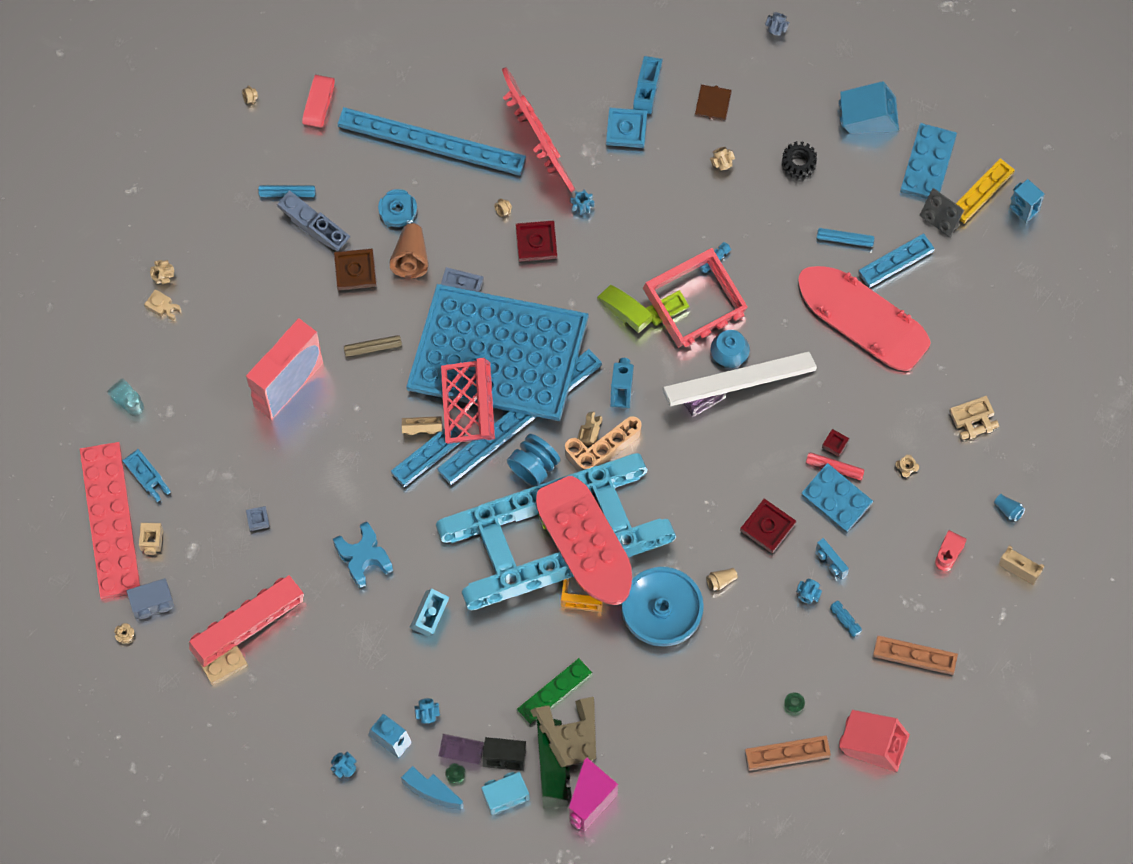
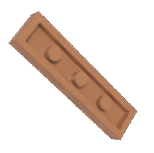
M877 636L873 654L875 658L950 675L954 674L958 656L957 653Z
M827 735L745 749L749 771L831 757Z

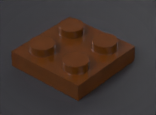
M373 248L334 252L338 291L377 287Z

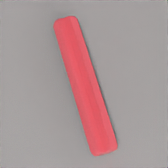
M811 452L807 455V464L823 468L828 463L842 475L858 480L863 478L864 469Z

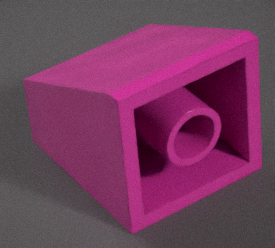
M588 758L583 762L569 806V818L571 819L569 822L576 829L579 830L581 828L584 832L618 796V784Z

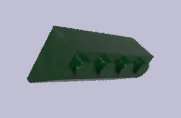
M537 718L543 808L568 806V800L572 799L571 787H567L566 779H570L569 767L561 768L549 746L551 742L546 733H542L539 728L541 724ZM553 719L555 726L562 725V720Z

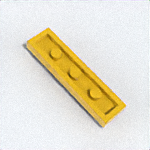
M1000 158L956 203L964 209L960 221L965 224L1014 174L1015 169Z

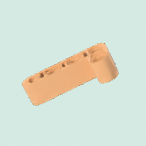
M634 416L628 417L589 448L579 439L570 438L565 443V456L578 472L605 464L640 437L641 421ZM614 438H620L622 441L619 443H615L612 440ZM572 447L579 449L577 452L569 451ZM605 450L607 453L600 455L597 451ZM583 462H590L591 465L588 466V467H585V466L582 465V463H583Z

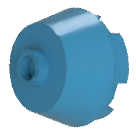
M726 330L713 339L710 350L712 357L717 363L725 368H736L748 358L750 346L747 339L740 332Z

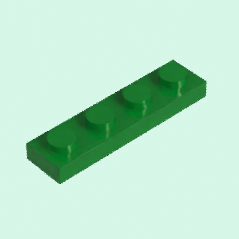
M578 658L519 706L516 711L531 726L537 721V716L533 717L531 713L532 709L550 706V709H552L591 677L592 672Z

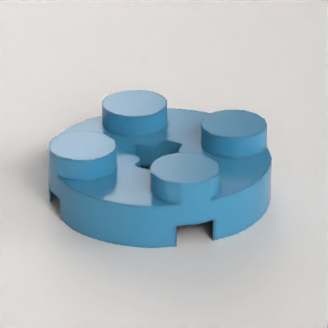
M401 189L387 192L378 204L380 218L385 225L392 227H404L407 224L413 223L417 214L415 198L409 195L407 191ZM396 205H400V208H403L399 212L393 210V208H396Z

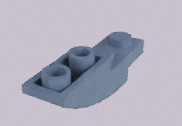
M290 190L277 204V207L292 218L291 221L299 228L336 251H339L351 237L321 212L317 213Z

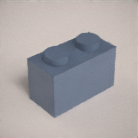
M166 578L126 590L136 619L148 618L152 613L167 612L171 607H175Z

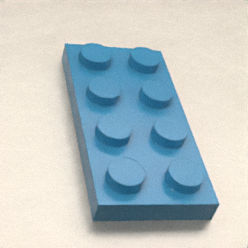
M920 123L900 192L928 199L933 188L939 192L941 191L957 132Z

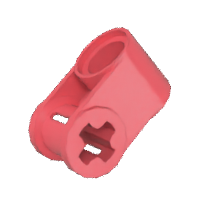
M950 530L947 532L935 560V565L939 570L948 571L952 568L967 538Z

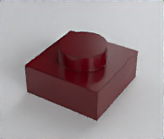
M832 429L822 444V448L840 457L850 438Z

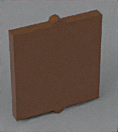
M701 84L695 115L708 117L709 119L726 120L732 90L719 88L717 85L714 87Z

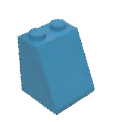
M884 81L840 92L839 107L842 111L840 122L842 127H845L849 133L899 131L896 96Z

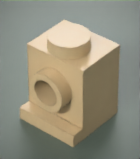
M141 523L139 547L141 551H144V554L155 555L156 551L161 552L163 534L161 523Z

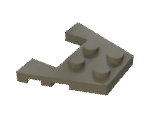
M594 697L575 701L580 721L555 726L550 706L531 710L533 717L537 716L541 724L539 726L540 730L548 736L551 742L549 746L561 768L583 763L586 758L591 761L596 759Z

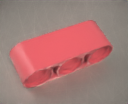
M321 75L314 76L303 114L302 123L304 125L323 127L334 89V78Z

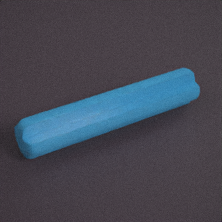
M260 185L258 194L260 197H284L290 190L297 197H314L316 189L314 185Z
M819 228L817 232V239L866 247H873L875 238L870 235Z

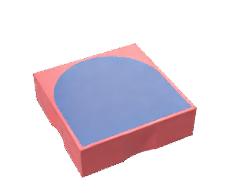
M298 318L273 348L246 375L248 386L251 388V398L254 407L271 420L323 364L317 331Z

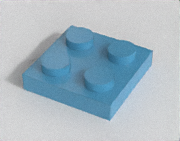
M609 108L606 145L644 148L647 111Z

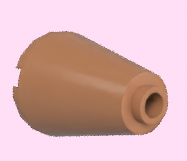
M410 223L403 227L390 258L391 271L400 277L405 278V275H412L411 278H418L423 276L428 269L423 231L415 223Z

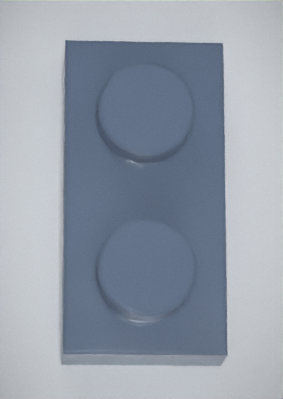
M446 267L441 285L480 292L484 278L483 276Z

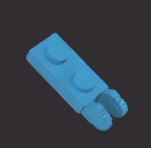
M139 449L122 460L123 464L156 502L161 499L159 494L153 489L155 485L159 484L162 491L167 495L171 493L160 474Z

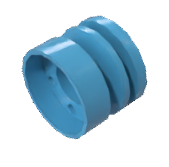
M528 434L525 437V441L520 443L521 450H514L508 457L507 463L513 472L526 483L538 486L547 478L546 471H553L554 466L558 465L560 457L553 447L542 438L534 434Z

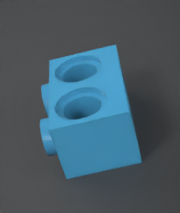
M1029 179L1015 186L1010 204V209L1026 223L1040 211L1045 195Z

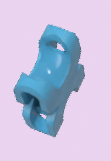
M367 521L360 524L363 537L359 543L349 544L342 536L333 538L334 546L342 561L349 563L350 575L358 588L366 585L363 573L368 566H379L385 574L393 571L392 563L386 551L382 547H377L376 534Z

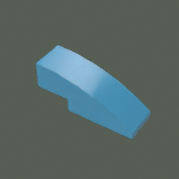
M644 56L634 97L633 110H646L647 113L652 114L663 59Z
M412 766L401 777L402 784L428 801L453 809L462 810L464 807V802L434 774L427 780Z

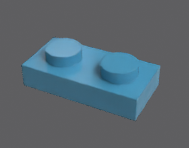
M823 538L817 542L816 554L822 561L825 560L828 563L834 576L838 575L840 579L847 576L849 568Z

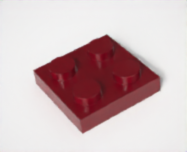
M554 221L516 223L519 262L558 259Z
M764 498L742 525L740 531L773 554L796 525L797 521Z

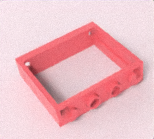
M713 248L647 281L643 286L645 294L678 348L683 345L685 347L692 345L695 342L694 339L698 337L702 339L712 333L711 330L718 328V330L728 325V321L732 319L734 321L741 319L748 308ZM708 263L735 310L682 337L655 290Z

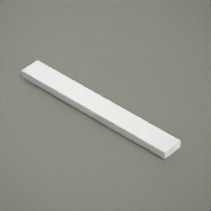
M805 352L663 387V393L669 406H674L816 371L817 366L810 352Z

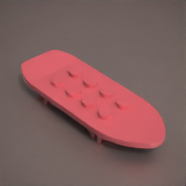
M504 67L502 72L510 91L503 99L507 101L509 98H512L511 101L507 102L508 107L519 104L520 107L514 114L518 116L523 113V115L518 117V121L528 120L540 140V143L533 149L535 153L542 150L541 153L537 154V158L541 159L549 156L550 159L544 165L548 167L553 164V167L549 168L548 172L558 171L569 190L573 192L576 189L558 159L561 155L556 147H554L551 138L534 113L533 107L526 97L522 95L513 75L507 67Z
M814 266L803 269L799 274L800 292L808 307L819 318L889 367L901 371H910L929 349L931 343L926 331L917 321L911 318V315L905 314L904 310L895 307L858 281L855 276L852 277L851 273H845L830 267Z
M567 476L540 488L536 498L538 513L579 586L593 598L607 604L617 605L626 601L632 586L631 564L625 550L588 487L576 477Z

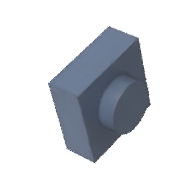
M266 506L246 510L250 531L270 527Z

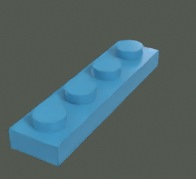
M923 233L861 268L858 274L867 287L870 288L931 254L935 248Z
M456 426L451 430V438L458 437L461 433ZM444 428L392 469L391 474L403 487H406L461 442L447 444L445 442Z

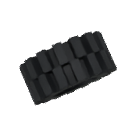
M796 141L794 146L789 144L788 148L784 149L782 166L784 171L787 170L786 174L788 176L792 174V178H795L797 175L798 179H802V175L807 178L808 174L811 175L817 163V153L814 152V147L810 148L809 143L805 146L803 141L798 145ZM796 155H802L807 159V162L804 165H796L793 163L792 158Z

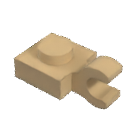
M594 411L587 413L586 423L581 425L577 439L585 446L593 445L598 438L600 429L598 425L601 424L602 417L597 416L594 418Z

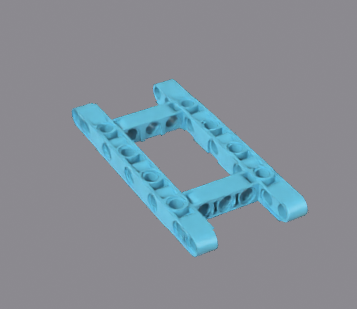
M639 453L567 475L582 481L591 491L592 495L596 496L600 509L628 558L671 543L676 538V534L668 519L661 520L659 518L633 528L629 523L615 488L640 480V477L647 473L646 465ZM565 477L505 496L437 521L436 528L441 541L444 543H454L480 534L496 573L490 577L469 583V586L462 590L463 598L469 610H476L573 577L560 552L516 566L501 529L503 524L512 521L518 522L538 515L536 503L538 490Z

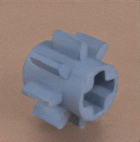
M774 12L773 16L768 15L765 26H768L767 31L775 35H781L782 31L786 32L789 22L786 21L787 16L778 12Z

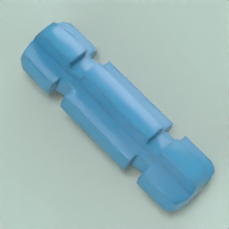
M723 242L718 247L719 249L714 250L719 260L724 258V254L727 255L731 251V248L727 243ZM708 263L699 267L703 273H707L711 269Z
M840 601L834 602L830 609L834 614L837 613V618L846 629L849 628L852 636L855 637L860 634L862 628L858 623L855 624V619L846 608L843 609Z

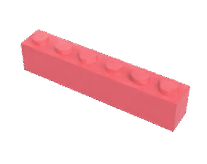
M290 575L285 578H279L272 587L261 590L257 597L243 602L239 609L229 611L222 620L211 623L207 630L193 635L189 641V650L200 664L205 667L303 602L304 593Z

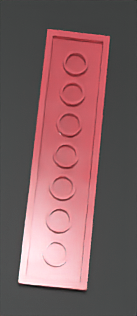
M114 442L80 448L100 598L107 599L128 595L126 590L139 587L140 579L120 443Z

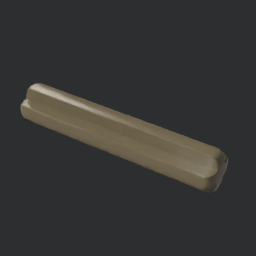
M400 335L349 344L344 346V353L348 357L402 346Z

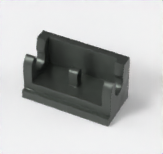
M485 737L482 757L483 767L524 771L526 741Z

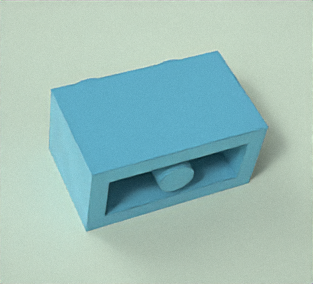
M432 588L425 591L409 628L425 636L434 634L449 597Z
M510 772L504 775L503 779L498 781L490 780L481 787L491 815L530 800L529 792L520 772Z

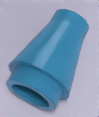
M1002 494L998 495L994 501V504L1001 509L1009 520L1018 521L1024 514L1025 508L1022 507L1021 503Z

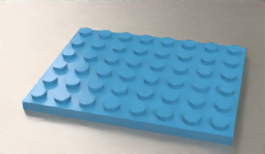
M437 284L406 386L407 391L443 398L441 366L477 361L478 358H485L490 362L493 408L560 421L589 314ZM469 367L464 373L469 379L476 373L475 367ZM455 369L447 370V379L452 382L459 372ZM462 376L455 385L462 390L469 381ZM472 384L465 394L473 398L477 393V387ZM453 387L448 393L449 399L454 400L460 392ZM463 395L459 401L469 403L470 400Z

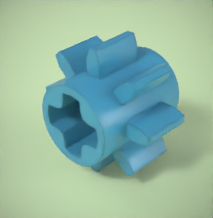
M585 190L579 193L576 191L575 198H571V204H574L572 210H577L580 212V215L585 212L590 213V207L595 206V201L592 200L593 194H588Z
M806 579L805 582L800 581L796 591L799 593L798 598L807 604H812L813 600L818 602L822 592L819 589L820 584L812 579Z
M431 698L421 699L418 701L419 706H414L416 719H421L422 723H432L436 721V716H440L439 704L434 703V700Z
M340 752L332 758L331 764L333 766L330 769L339 778L342 776L350 777L356 770L355 763L357 760L349 752L345 754Z

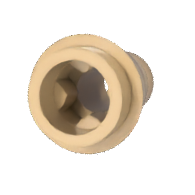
M734 568L710 572L706 576V582L711 591H719L733 580H736L738 575Z

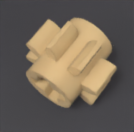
M720 147L713 151L714 157L710 158L713 167L725 170L733 165L732 160L735 159L732 150Z
M168 260L154 261L155 266L150 269L151 278L157 284L170 283L169 278L174 277V267L168 263Z

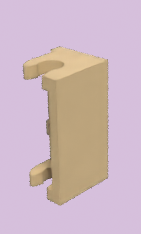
M1009 545L1006 552L1002 555L999 565L1034 585L1045 565H1038L1014 551L1013 547Z

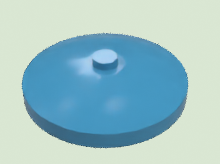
M654 567L639 573L632 579L629 596L622 603V615L628 629L641 641L654 646H672L685 641L697 630L703 615V598L697 584L685 573L669 567Z

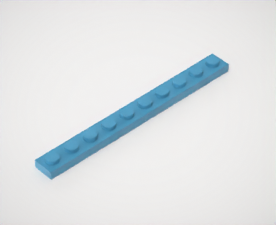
M343 107L338 121V127L520 176L526 161L525 155Z
M590 349L577 358L569 391L602 366V362ZM509 411L494 423V440H473L437 468L438 472L452 485L537 416Z

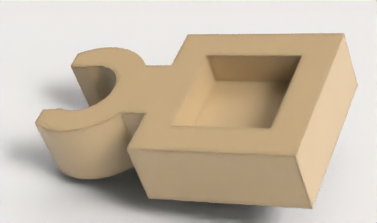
M156 289L144 304L145 308L161 317L165 312L168 318L173 321L176 318L171 312L174 310L181 312L179 305L171 304L172 299Z

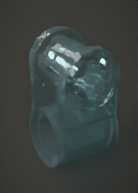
M123 378L107 391L109 396L129 414L136 416L144 410L141 397Z

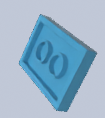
M828 463L802 492V495L846 532H849L873 504V500Z

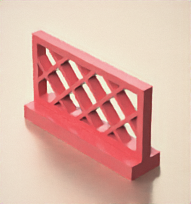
M478 358L477 361L441 366L445 442L451 444L481 439L494 440L495 430L490 362L485 358ZM469 367H475L476 373L469 379L464 373ZM455 369L459 374L451 382L447 379V370ZM463 376L469 382L461 390L455 384ZM473 384L477 387V393L473 398H470L465 392ZM455 387L460 393L452 401L449 399L448 393ZM463 395L470 400L464 409L456 404ZM474 403L478 406V412L472 418L466 412ZM454 406L461 411L455 420L450 418L449 414ZM465 414L471 421L465 428H462L458 422ZM474 423L479 426V434L471 435L467 432ZM456 425L462 432L458 437L451 438V430Z

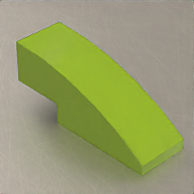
M613 285L607 287L597 297L624 324L627 322L638 333L653 320V314L627 293Z

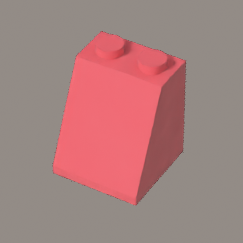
M852 710L846 720V729L844 735L840 738L839 748L847 756L898 772L910 734L897 718Z

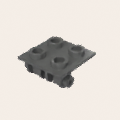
M933 188L920 216L951 237L954 230L961 224L959 220L964 209Z

